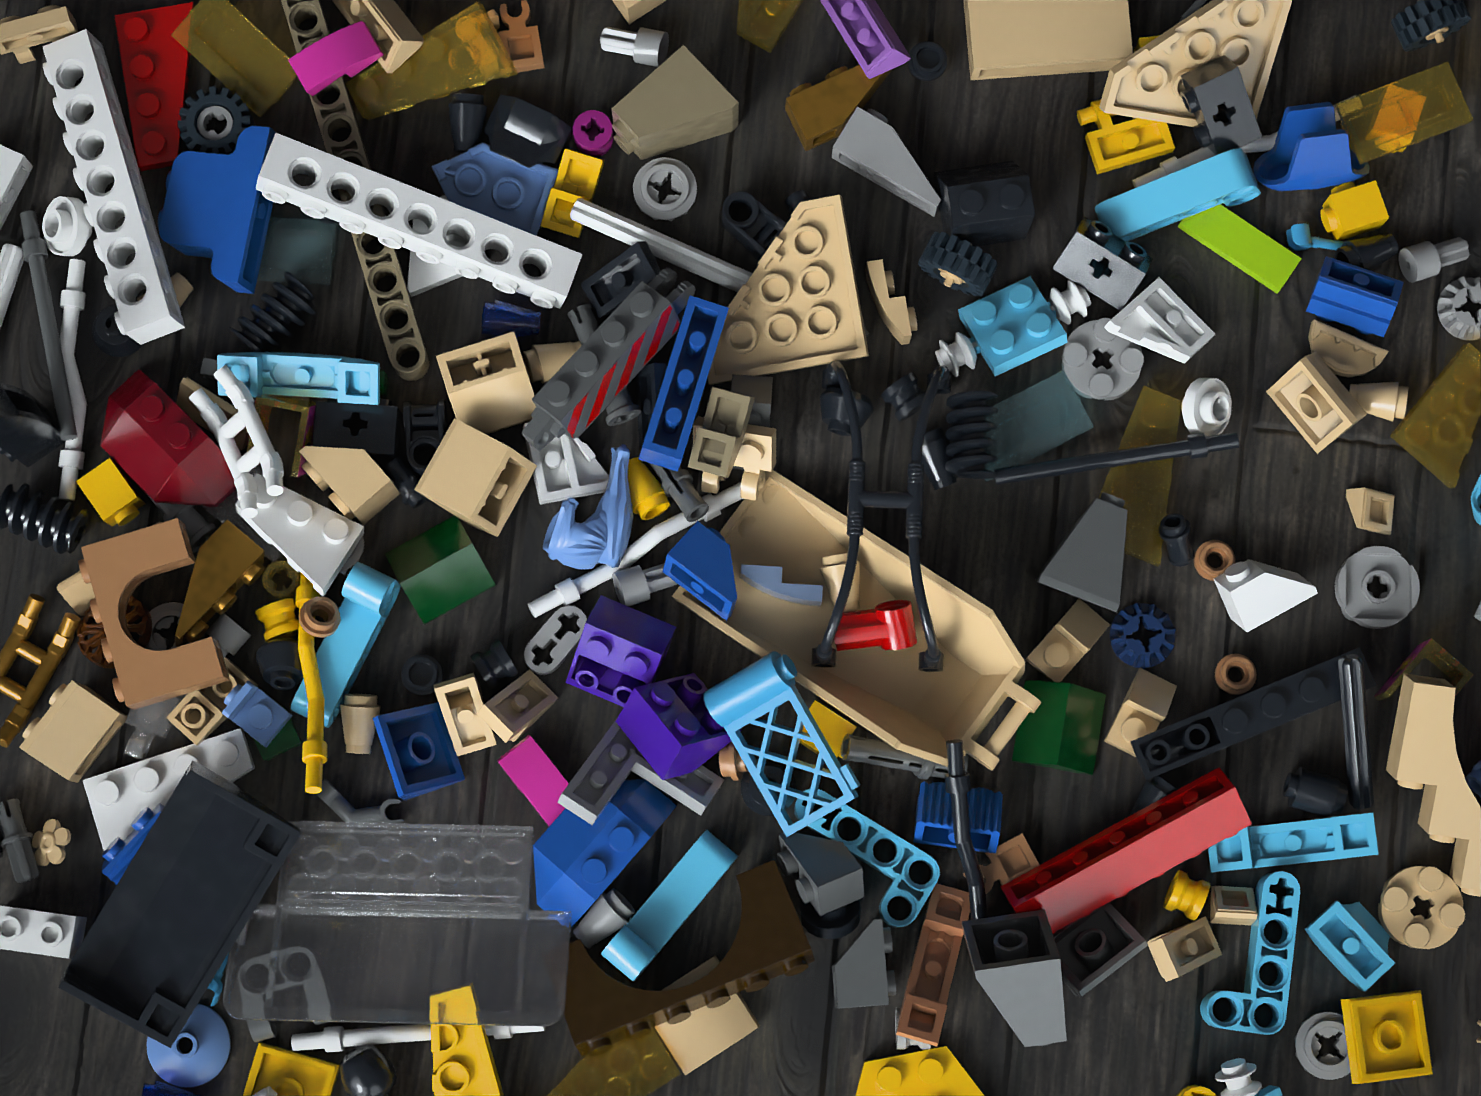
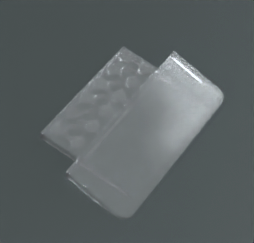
M288 821L300 829L302 833L280 867L276 905L258 904L229 951L223 1003L228 1014L239 1020L545 1027L558 1022L565 1011L572 914L571 911L529 910L534 844L533 826Z

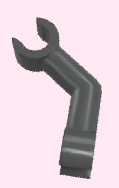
M327 779L322 781V791L317 793L319 798L349 826L379 822L395 826L404 822V819L390 820L386 816L387 807L391 804L401 803L402 801L399 799H388L381 806L355 809Z

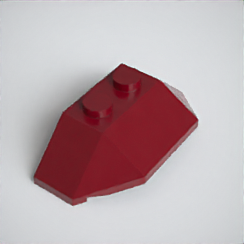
M138 369L109 396L100 446L155 503L217 507L236 490L235 480L222 451L141 370Z

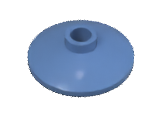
M197 1004L171 1048L150 1037L147 1038V1055L154 1071L166 1082L179 1087H195L215 1078L227 1063L231 1049L230 1033L226 1023L217 1012L202 1004ZM184 1037L190 1038L193 1042V1048L187 1054L179 1049V1042Z

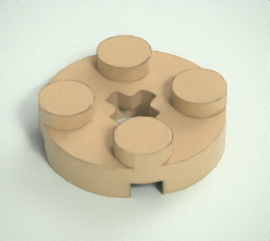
M1413 866L1404 868L1394 873L1382 888L1383 892L1380 896V903H1378V916L1381 925L1394 941L1402 945L1417 949L1439 947L1448 942L1464 922L1463 898L1458 886L1447 874L1435 867ZM1416 896H1419L1421 900H1428L1430 902L1429 916L1425 919L1422 915L1414 916L1410 910L1415 906L1413 899Z

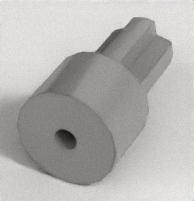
M605 27L600 37L601 48L605 51L633 56L635 63L659 67L666 60L669 35L664 31L641 27L638 32Z
M1457 237L1435 245L1430 241H1424L1402 248L1399 253V265L1402 274L1411 283L1439 274L1441 267L1466 260L1469 257L1468 242Z
M664 564L642 570L637 565L612 574L617 597L621 604L628 607L650 600V593L677 585V583L663 573Z
M225 613L220 615L206 631L207 635L219 641L223 658L228 653L234 656L251 637L247 631Z

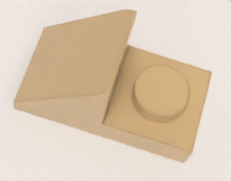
M1079 598L1025 660L1049 681L1061 682L1079 660L1092 648L1110 624Z
M1139 668L1104 742L1136 757L1130 741L1157 730L1160 722L1167 716L1177 686Z
M529 669L486 702L477 714L505 743L509 740L514 742L556 702L558 697Z
M474 673L433 685L457 756L497 745L493 730L477 714L484 705L480 684Z
M1206 916L1148 941V947L1157 968L1166 982L1178 978L1222 955Z

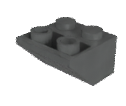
M882 919L869 921L832 965L835 1008L889 1005V996L896 995L894 970H886L885 953L893 952L891 928H883Z

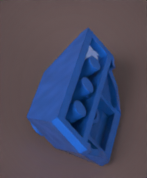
M636 779L625 780L593 825L565 808L533 845L537 905L569 931L677 806L647 780Z

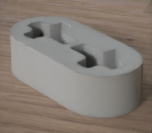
M570 605L559 608L530 640L525 648L524 658L531 671L539 675L553 673L577 647L587 621V617L581 609ZM574 615L578 616L577 625L580 630L576 634L568 631L559 640L556 636L563 628L560 619L563 616L569 619ZM553 640L557 645L550 652V656L553 659L552 663L548 665L542 662L539 666L535 665L534 662L537 657L533 653L534 649L539 647L544 650Z

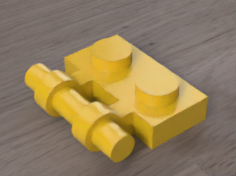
M1101 99L1091 102L1090 107L1077 110V118L1081 126L1095 122L1099 129L1089 132L1085 136L1097 174L1172 153L1175 149L1167 123L1132 117L1133 120L1113 125L1111 117L1116 115L1104 113L1099 108Z

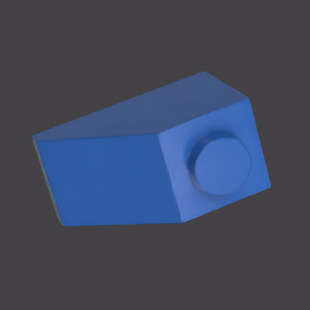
M697 521L667 554L663 573L727 621L732 616L737 600L730 545L725 542L724 537L717 530L710 527L706 528Z

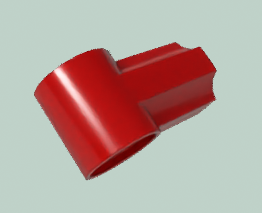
M891 600L876 605L875 609L843 612L834 637L837 651L881 646L884 650H901L916 645L917 637L911 601Z

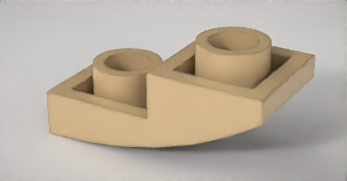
M883 259L867 261L865 268L867 284L879 315L901 345L909 344L912 336L911 331H917L914 307L907 308L905 296L889 298V295L895 294L894 280L891 270L884 271Z
M224 657L230 681L188 693L166 717L197 746L227 719L222 714V711L227 706L224 704V700L236 685L241 684L244 686L247 681H250L258 686L226 657Z

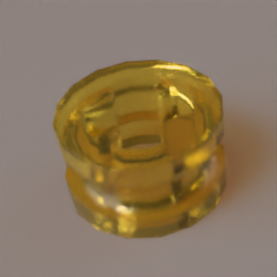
M286 561L273 562L263 572V586L275 598H291L296 595V588L300 586V573ZM281 570H288L287 576L292 580V584L289 588L283 585L282 591L276 590L277 584L272 580L273 575L276 572L281 575Z

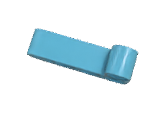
M1241 148L1220 153L1107 199L1096 205L1094 209L1100 222L1106 224L1114 235L1128 242L1222 203L1231 207L1248 202L1259 196L1261 192L1247 155Z
M357 562L353 566L343 585L341 593L344 600L339 608L341 621L338 629L332 635L324 637L316 653L325 699L324 727L329 728L340 711V704L344 703V694H348L400 591V584L395 579L361 562ZM303 678L290 709L307 718L308 698Z
M807 789L803 792L810 793V789ZM818 789L817 796L832 801L836 800V798L825 791ZM797 798L794 806L798 821L804 818L806 807L802 805L804 800ZM846 804L837 808L841 812L832 820L829 831L821 827L827 821L823 817L806 826L825 839L843 842L853 856L893 879L879 905V914L887 925L904 927L915 920L940 876L939 866L934 858ZM845 818L855 820L860 826L859 837L853 841L843 840L838 835L837 825ZM879 840H888L895 847V857L889 863L879 862L873 855V846ZM922 861L929 866L931 877L926 884L919 885L910 879L909 868L913 862ZM893 897H902L908 901L910 912L904 920L897 921L888 914L887 905Z
M706 830L627 925H624L614 936L601 955L634 982L738 858V855Z
M1284 871L1272 872L1262 876L1258 881L1255 889L1258 916L1257 920L1251 925L1244 993L1233 991H1212L1202 999L1200 1013L1203 1020L1209 1026L1263 1035L1274 1034L1284 1026L1287 1015L1300 901V885L1292 874ZM1279 881V886L1286 889V895L1277 899L1276 894L1270 893L1269 888L1270 885H1275ZM1276 907V909H1285V915L1281 913L1266 914V908ZM1271 920L1276 921L1282 928V937L1275 944L1270 943L1264 936L1265 925ZM1266 962L1272 963L1276 967L1278 974L1276 981L1269 986L1265 985L1259 977L1260 967ZM1221 997L1229 1001L1232 1010L1229 1018L1223 1022L1215 1018L1212 1010L1214 1002ZM1263 1003L1267 1004L1273 1013L1272 1021L1266 1027H1260L1254 1019L1255 1009Z

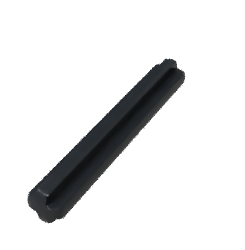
M1358 654L1341 656L1338 660L1349 803L1353 808L1362 810L1364 808H1371L1374 804L1364 662Z

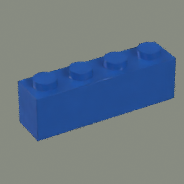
M689 296L639 460L678 472L729 310L728 307Z

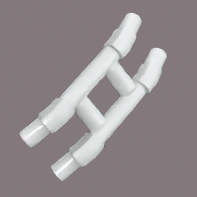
M224 365L213 375L226 390L225 393L231 399L235 409H238L236 414L227 420L217 403L214 404L202 388L190 395L189 399L200 411V416L207 423L210 431L213 432L232 473L238 500H240L241 515L245 518H253L258 514V487L253 475L249 472L260 463L263 477L266 480L267 493L271 496H277L282 494L284 490L282 480L284 476L283 463L267 435L253 404L254 399L249 389L241 380L239 381L227 365ZM246 427L254 446L242 456L234 437Z

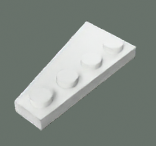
M239 728L206 739L198 746L191 744L83 780L103 850L105 851L117 837L125 840L134 830L131 823L146 807L153 810L159 803L165 806L192 760L232 783L255 769L244 730Z

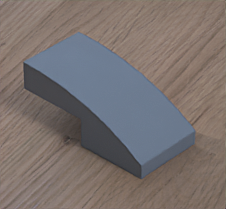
M741 564L740 578L754 588L788 602L821 606L823 585L782 583V567Z

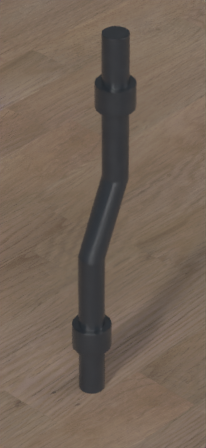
M960 739L946 741L948 773L944 775L946 792L950 793L954 841L968 882L971 920L988 918L985 882L971 840L967 792L971 791L970 773L965 771L963 741Z

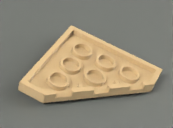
M1292 0L1210 1L1112 67L1108 73L1099 108L1104 113L1189 127L1196 126L1198 124L1194 113L1190 114L1187 111L1181 98L1180 92L1185 90L1181 75L1225 55L1238 66L1257 119Z
M834 195L800 202L791 214V218L779 236H776L758 262L759 265L746 284H743L728 306L729 310L708 374L709 385L731 382L732 374L764 376L829 364L832 361L840 362L869 356L842 196Z

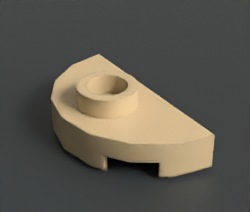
M1315 319L1311 322L1308 336L1311 353L1316 352L1335 375L1348 378L1365 375L1376 368L1389 352Z

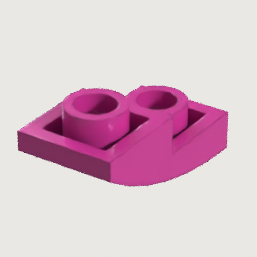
M360 21L320 39L288 59L306 92L314 96L344 74L350 77L355 76L384 54L366 23Z
M528 735L501 756L497 762L550 827L565 809V807L557 802L569 783L534 739Z

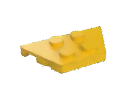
M941 1046L864 1061L855 1096H984V1094L948 1047Z

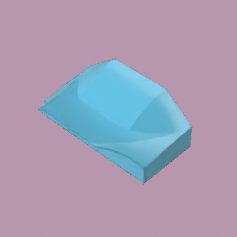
M1334 901L1304 929L1320 951L1361 991H1366L1395 964L1388 955L1389 934L1360 902L1342 905L1338 901Z

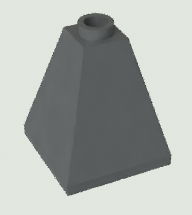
M1102 492L1100 499L1094 498L1037 573L1035 581L1117 612L1120 605L1128 510L1123 508L1125 500Z

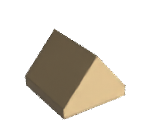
M1211 887L1210 923L1252 925L1257 920L1258 913L1253 888Z

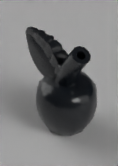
M362 1045L346 1054L340 1062V1074L348 1096H393L389 1091L396 1084V1070L391 1060L383 1051L374 1045Z

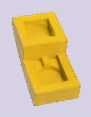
M568 148L564 149L554 187H551L541 227L577 238L580 237L584 225L572 220L570 213L578 198L592 203L604 165V159Z

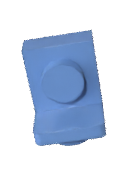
M247 681L244 686L241 684L236 685L229 692L224 700V704L227 706L222 711V714L235 722L264 747L271 743L293 716L250 681Z

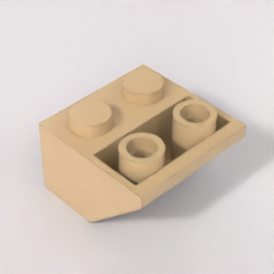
M514 331L436 356L456 419L486 435L532 420L531 414L536 408L532 398L535 395Z
M454 418L414 490L468 525L498 537L537 465L511 447Z
M305 446L299 451L307 460L301 467L322 491H325L328 487L334 491L328 498L350 520L356 517L365 525L400 494L391 479L364 449Z
M71 680L68 685L62 684L53 693L49 700L51 707L42 719L37 717L27 726L22 735L25 740L19 748L67 780L78 783L128 719V716L91 688Z

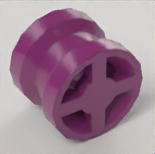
M588 110L581 113L575 119L573 136L575 145L581 153L600 157L611 149L614 138L612 123L608 116L597 110Z

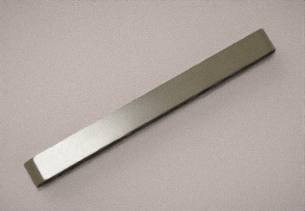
M281 0L297 53L330 35L320 0ZM311 18L317 20V24L313 29L309 31L299 29L300 24L304 20ZM342 75L316 95H310L327 153L372 171ZM334 91L340 94L339 99L333 104L326 105L321 103L322 97L328 92ZM340 128L351 130L347 140L343 142L332 140L336 130ZM338 189L341 201L344 202L352 199L346 190ZM374 204L372 212L377 216L385 217L383 205ZM351 232L389 360L397 375L407 381L419 380L428 372L430 366L429 357L397 251L394 248L384 246L383 250L377 254L367 253L365 251L367 244L373 239H378V237L365 232L361 234ZM385 276L397 279L395 287L388 292L377 290L379 280ZM401 313L408 316V322L403 328L394 330L388 327L389 319L393 315ZM408 351L419 353L420 358L415 366L405 368L399 365L400 358L404 353Z

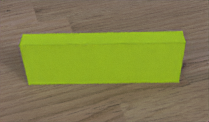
M1221 204L1182 219L1178 225V228L1277 294L1302 259Z

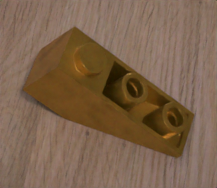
M860 65L849 70L846 66H843L827 74L826 80L812 86L811 83H805L794 88L789 93L790 96L786 98L785 110L805 151L839 137L857 106L861 109L865 106L892 69L870 79L866 76Z
M228 519L199 548L175 634L176 647L186 645L188 642L199 641L209 628L206 623L216 612L220 615L225 613L237 599L235 595L237 590L244 583L248 586L252 585L265 569L262 565L264 563L265 551Z

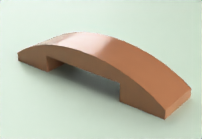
M938 883L933 888L918 938L896 1035L937 1047L964 935L962 921H968L970 914L969 892Z

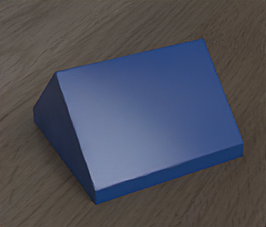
M439 702L378 715L373 718L399 798L408 800L465 780Z

